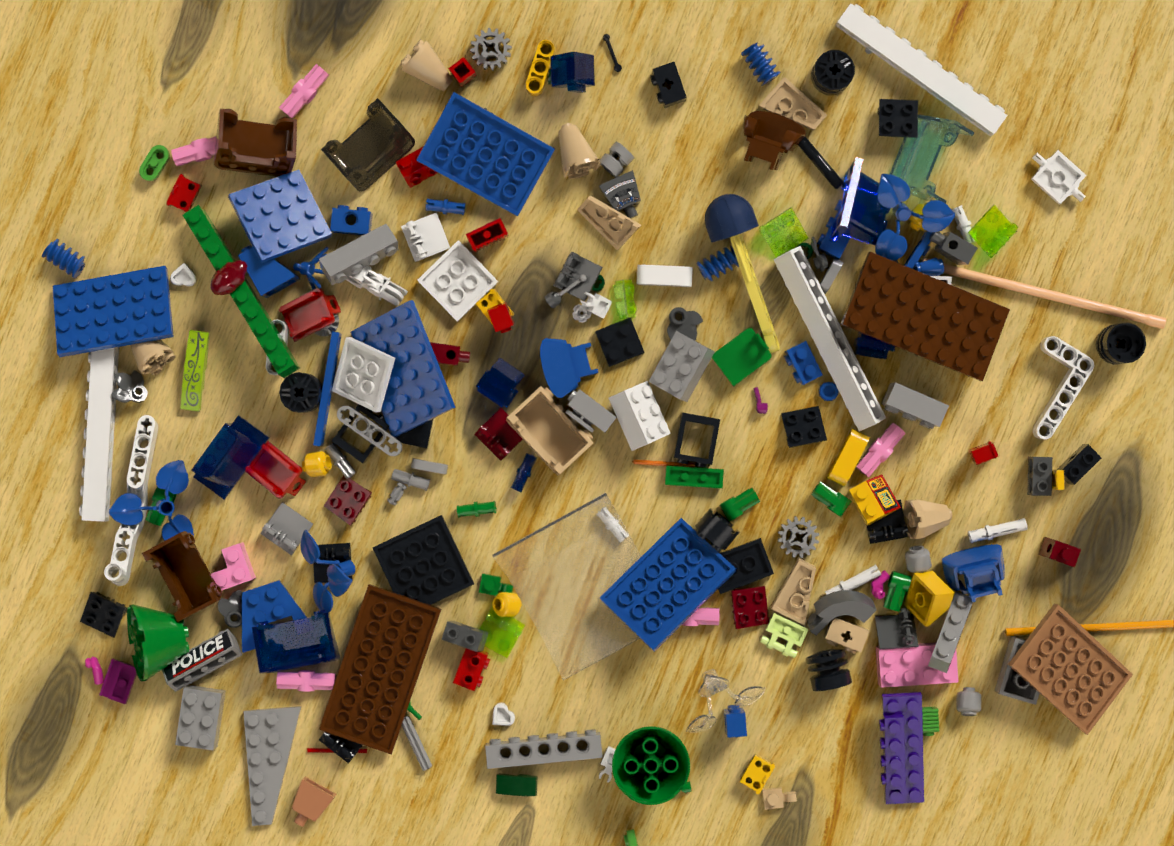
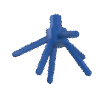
M325 247L310 262L295 263L293 266L295 271H300L302 275L307 276L312 290L316 289L315 285L321 288L319 282L312 275L314 273L324 274L322 270L315 269L314 264L319 262L321 257L327 255L324 253L328 251V247Z

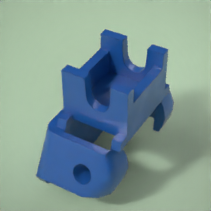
M545 338L540 346L542 369L546 382L556 397L563 398L578 388V383L581 381L580 378L598 373V369L591 370L585 350L591 347V342L572 347L571 344H567L566 340Z
M991 544L973 547L942 558L947 584L955 591L968 594L972 602H976L978 597L997 593L999 596L1003 595L1000 586L1001 581L1005 579V564L1001 545ZM957 573L964 574L966 588L961 580L958 581Z

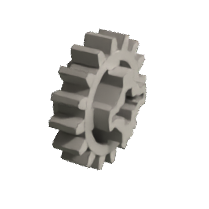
M488 28L487 33L480 30L481 36L475 34L477 41H471V45L474 48L470 49V52L475 53L472 59H478L477 66L484 64V70L488 66L491 67L492 71H494L495 66L501 69L502 62L508 63L505 58L511 57V54L507 52L512 50V46L507 45L510 39H504V32L499 35L497 28L494 32H491V29ZM494 37L493 40H486L485 38ZM501 43L504 46L503 54L499 51ZM479 45L483 48L481 55L478 53ZM486 46L491 48L494 46L495 52L490 51L488 53ZM489 59H496V61H488Z
M794 516L793 522L787 519V525L781 524L783 531H778V533L782 537L777 540L778 542H783L780 548H787L785 551L787 555L792 552L793 558L797 554H799L800 558H803V553L810 555V549L816 550L813 545L814 543H819L815 539V537L819 536V533L814 532L817 528L816 525L810 526L811 520L805 522V517H801L800 521H798V518ZM801 524L806 526L807 528L801 530L798 529L796 525ZM789 529L791 532L790 537L786 540V533ZM795 533H803V536L801 537L802 541H794V538L796 537ZM811 534L810 543L807 545V537ZM799 545L801 550L792 549L790 546Z

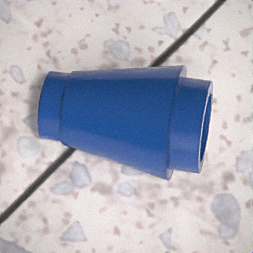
M935 257L914 264V270L928 276H939L944 273V263L942 259Z

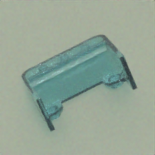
M918 115L917 138L904 137L890 174L904 180L910 188L911 195L927 201L940 200L946 203L945 199L935 194L936 186L933 182L928 181L941 147L953 145L958 134L973 136L974 132L955 120Z

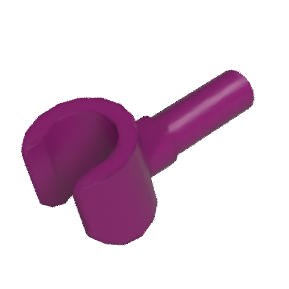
M755 387L753 389L757 402L756 411L759 414H766L768 404L761 403L759 389Z

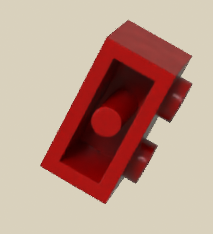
M466 648L453 684L475 691L476 687L480 688L484 678L480 675L483 669L487 670L490 659L487 658L489 653L485 651L476 652Z

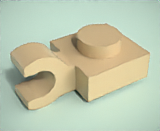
M781 787L762 789L765 810L784 808L783 802L797 801L795 791L782 793Z

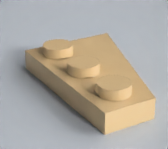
M785 77L758 106L769 112L792 119L811 130H815L827 116L826 113Z
M589 196L577 209L616 250H619L641 226V224L593 196Z
M798 558L771 605V609L805 626L816 567Z

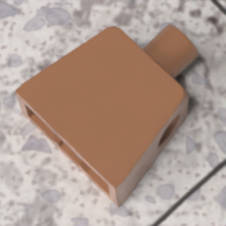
M305 776L300 783L292 809L298 812L294 822L304 827L308 818L316 821L335 798L336 793Z

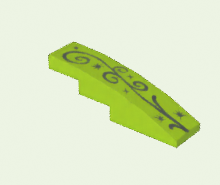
M189 331L180 409L201 410L205 370L207 369L209 332Z

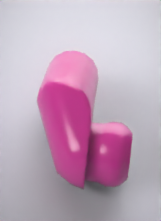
M885 570L881 572V576L876 577L871 583V593L877 599L884 598L883 584L890 578Z
M93 656L86 658L85 666L92 668L94 684H102L104 677L98 659Z

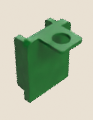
M747 328L713 354L712 359L734 387L769 361L772 355L758 333L756 334L752 328Z

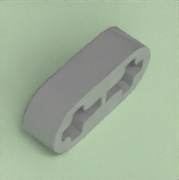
M837 258L833 260L820 282L824 294L829 290L844 263Z
M412 458L411 468L447 474L448 465Z

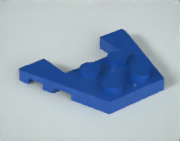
M280 580L242 592L243 653L260 647L254 630L256 627L292 616L298 634L315 629L312 622H310Z

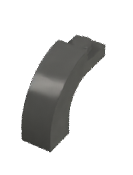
M841 590L827 594L815 602L816 612L810 615L807 623L811 633L817 636L832 619L838 616L850 615L865 623L877 609L873 600L867 595L852 590Z

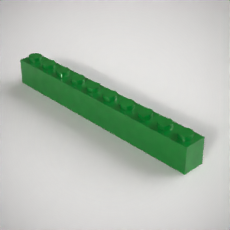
M200 205L183 214L184 219L216 271L220 270L227 262L235 261L208 214ZM245 277V281L230 295L278 375L286 378L300 369Z

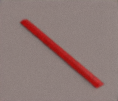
M307 748L309 753H334L329 748ZM359 749L357 753H367V749Z

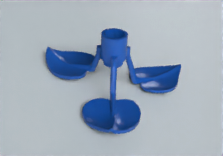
M881 174L877 190L878 201L886 208H893L892 212L896 217V233L891 229L884 230L877 238L875 252L892 261L897 260L907 250L905 237L899 235L900 221H906L912 215L923 219L922 227L924 230L939 232L950 225L955 217V212L940 200H932L926 203L922 209L923 215L910 211L906 204L901 203L910 197L908 184L895 175Z
M172 461L158 471L156 485L158 488L166 490L165 499L159 500L156 506L141 507L142 501L137 495L126 493L118 497L109 509L110 516L121 524L136 525L143 519L141 510H157L159 514L168 516L169 522L162 527L164 541L183 531L191 533L194 537L192 524L186 516L178 514L173 520L171 518L175 507L173 502L170 501L168 492L179 494L187 488L189 482L184 461Z
M304 530L300 545L304 559L309 564L314 562L318 564H331L327 568L329 582L324 586L321 582H317L313 587V598L321 612L327 614L333 608V598L327 590L328 586L334 596L339 597L343 595L353 581L348 576L355 574V565L351 560L341 563L339 560H320V550L310 533Z

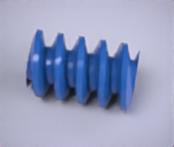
M757 42L745 49L741 55L747 56L745 59L746 63L752 62L749 69H756L753 75H760L757 82H764L761 85L763 86L775 79L781 72L773 71L777 65H769L773 59L765 58L769 52H762L764 44L758 46Z
M59 239L51 242L44 250L42 258L46 257L48 262L53 261L54 266L59 265L60 270L66 269L68 275L72 274L74 279L77 278L85 267V256L78 259L79 252H75L72 255L71 247L64 250L66 244L63 243L58 246Z
M731 245L730 250L727 247L723 248L724 254L717 251V258L713 254L710 255V261L704 258V265L699 261L696 263L705 281L707 278L712 282V275L720 278L719 271L726 274L727 267L732 271V264L739 267Z

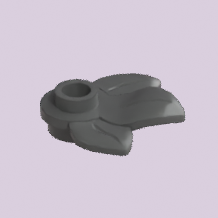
M812 237L810 245L816 255V258H813L816 269H820L823 272L824 269L828 268V262L825 254L819 253L816 240Z
M681 307L674 308L669 314L671 323L667 328L668 336L671 340L675 332L678 331L696 340L697 328L695 325L703 322L702 317L695 311H686ZM677 313H680L682 315V319L680 321L675 319V315Z
M134 370L131 375L127 373L115 374L114 377L119 388L112 392L111 396L123 403L129 401L140 403L147 398L148 392L144 387V378L139 372ZM135 390L140 391L141 395L136 394Z
M241 590L232 593L229 600L221 598L218 602V610L224 616L225 623L231 628L239 627L242 624ZM237 615L238 618L236 621H231L230 617Z

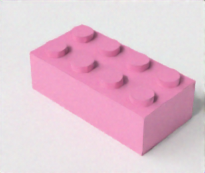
M937 642L918 644L919 647L881 650L879 646H876L878 685L882 688L958 683L957 652L955 650L949 669L945 673L928 666Z

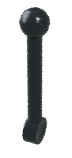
M604 34L602 38L604 41H606L609 52L615 65L614 70L616 72H620L622 66L617 62L616 56L609 41L610 36L608 34Z

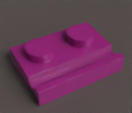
M114 658L111 659L99 695L122 704H127L137 676L134 665L118 661Z

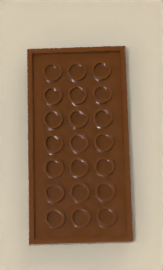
M868 252L840 325L978 381H983L1010 309L878 254Z
M369 584L319 730L392 755L442 609Z

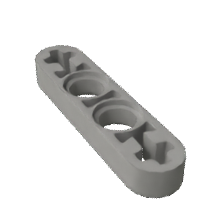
M342 406L338 409L337 417L342 423L389 456H397L402 452V443L354 408ZM349 409V414L354 418L356 414L359 416L354 420L353 425L350 424L352 422L351 419L342 418L343 414L341 412L343 410L347 411ZM359 420L367 422L366 430L360 431L357 429V422ZM375 431H380L383 434V439L380 442H375L372 438ZM387 436L390 438L388 440L390 444H398L397 452L393 451L391 453V448L386 444L384 448L381 446L386 441Z

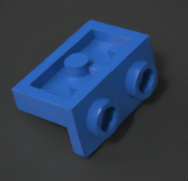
M807 341L785 351L786 355L784 358L788 366L792 365L795 371L792 374L797 384L805 385L823 375Z

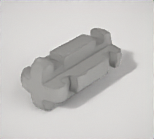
M401 482L397 483L398 486L393 489L390 494L391 497L387 499L392 505H397L396 502L402 497L404 489H407Z

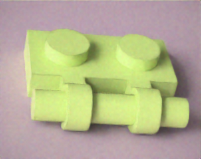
M773 613L765 629L772 633L770 638L763 635L760 642L769 649L773 648L782 652V655L786 657L791 656L795 658L798 651L792 649V646L796 644L801 647L809 629ZM778 636L787 640L786 645L776 641Z

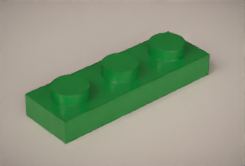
M666 466L665 485L723 489L724 469Z

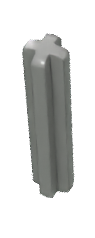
M406 716L402 723V728L422 770H427L432 767V764L410 717Z

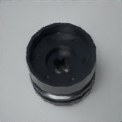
M830 50L823 53L817 59L811 71V80L814 87L825 95L842 93L854 77V63L845 52L840 50ZM833 67L837 71L835 75H832V71H830Z
M1131 323L1109 325L1102 329L1096 340V350L1100 358L1113 365L1132 363L1138 360L1146 348V337L1143 331Z
M293 373L282 382L279 391L280 399L284 406L293 412H312L320 406L323 385L312 374ZM297 389H304V396H297Z
M844 649L823 650L805 658L807 664H814L808 667V671L818 673L810 677L813 691L832 690L852 683L850 670L840 669L841 666L848 663L847 659H839L846 655Z

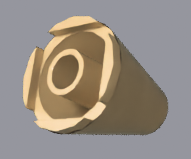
M571 123L562 125L558 133L564 177L568 176L569 179H576L588 175V171L592 168L594 171L600 167V161L578 127Z

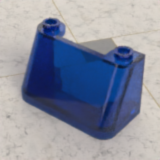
M325 610L315 611L314 616L278 624H269L268 621L257 623L256 627H252L259 673L261 674L340 660L330 613H325Z

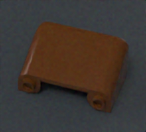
M220 108L214 166L221 170L273 177L291 173L296 160L297 119L282 117L276 122V125L238 120V114L234 110Z
M186 531L180 532L142 553L146 562L151 560L155 563L153 568L159 569L175 600L172 604L178 608L177 612L173 613L177 622L221 599L222 590L212 578L191 533Z

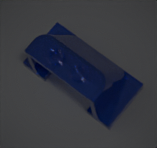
M856 157L845 172L841 190H844L839 216L833 223L830 241L837 243L843 235L876 245L877 238L886 229L888 221L885 220V217L889 213L890 208L882 206L878 201L877 190L880 183L861 172L863 163L861 158Z
M238 415L233 423L224 424L191 471L196 474L193 477L225 500L245 473V467L252 463L261 451L262 444H266L270 437Z

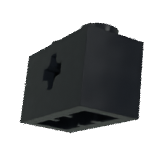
M675 62L652 69L650 79L653 86L657 85L659 93H656L659 104H663L664 108L686 101L687 97ZM666 81L668 84H672L669 90L667 87H663Z
M1082 444L1057 470H1064V480L1070 485H1075L1102 458L1089 444Z

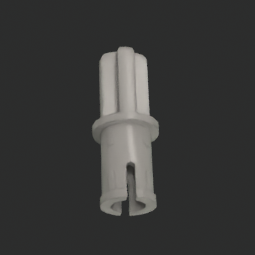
M335 443L330 444L324 449L334 461V466L337 465L347 479L355 474V470L346 460L347 456L341 453Z
M394 469L391 476L392 480L407 484L408 487L414 486L427 491L430 479L414 475L413 472L410 474L398 469Z

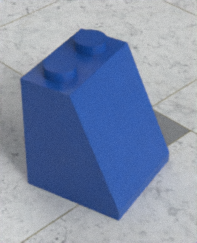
M251 245L241 250L242 253L238 255L240 260L246 262L247 272L262 297L269 298L300 280L295 273L275 259L260 263Z

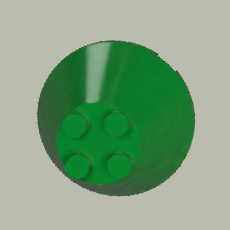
M134 604L129 605L127 608L129 644H134L135 655H132L137 676L143 682L184 654L189 653V645L186 642L189 632L188 627L184 626V619L177 622L173 614Z
M646 726L631 731L619 742L612 759V772L619 789L631 800L645 805H657L673 799L684 788L690 773V758L685 745L674 733L661 727Z

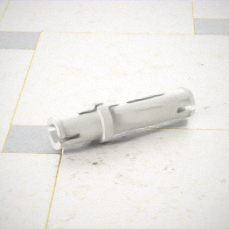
M1025 518L994 526L986 525L984 528L968 531V537L971 543L986 539L989 541L994 537L1026 531L1028 528Z
M875 564L846 581H840L839 585L825 591L827 595L836 591L856 589L870 580L881 576V573Z

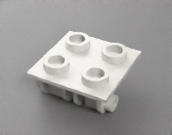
M437 212L416 221H409L406 225L401 226L415 262L450 249Z

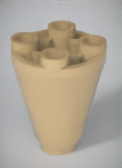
M420 39L413 47L414 53L411 56L407 54L401 61V70L438 90L444 91L453 81L450 78L451 75L431 45L426 40L423 42Z
M161 339L130 345L138 369L142 374L152 373V375H157L162 371L164 365L172 362L176 357L173 350Z

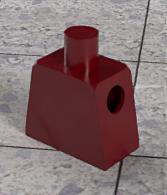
M430 342L438 364L458 366V362L469 363L470 352L460 351V346ZM447 351L452 352V358H447Z
M1044 537L1038 555L1075 567L1081 549Z

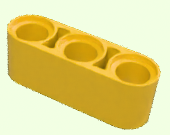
M543 40L538 44L526 81L527 93L533 97L542 94L555 55L554 44L549 40ZM549 46L552 50L549 54H543L541 52L542 47ZM539 64H543L546 67L542 73H538L535 70V67ZM537 82L540 88L537 91L530 90L529 86L531 83Z
M852 429L827 478L845 487L870 437Z

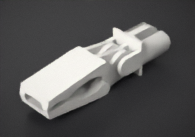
M369 265L364 267L360 273L351 274L345 279L360 289L362 287L367 289L370 293L379 297V300L383 298L397 307L408 293L406 289L390 281V277L387 278L382 274L372 271Z

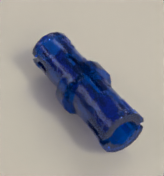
M528 453L525 454L520 468H517V475L510 488L522 493L528 477L530 478L531 476L530 472L537 457Z

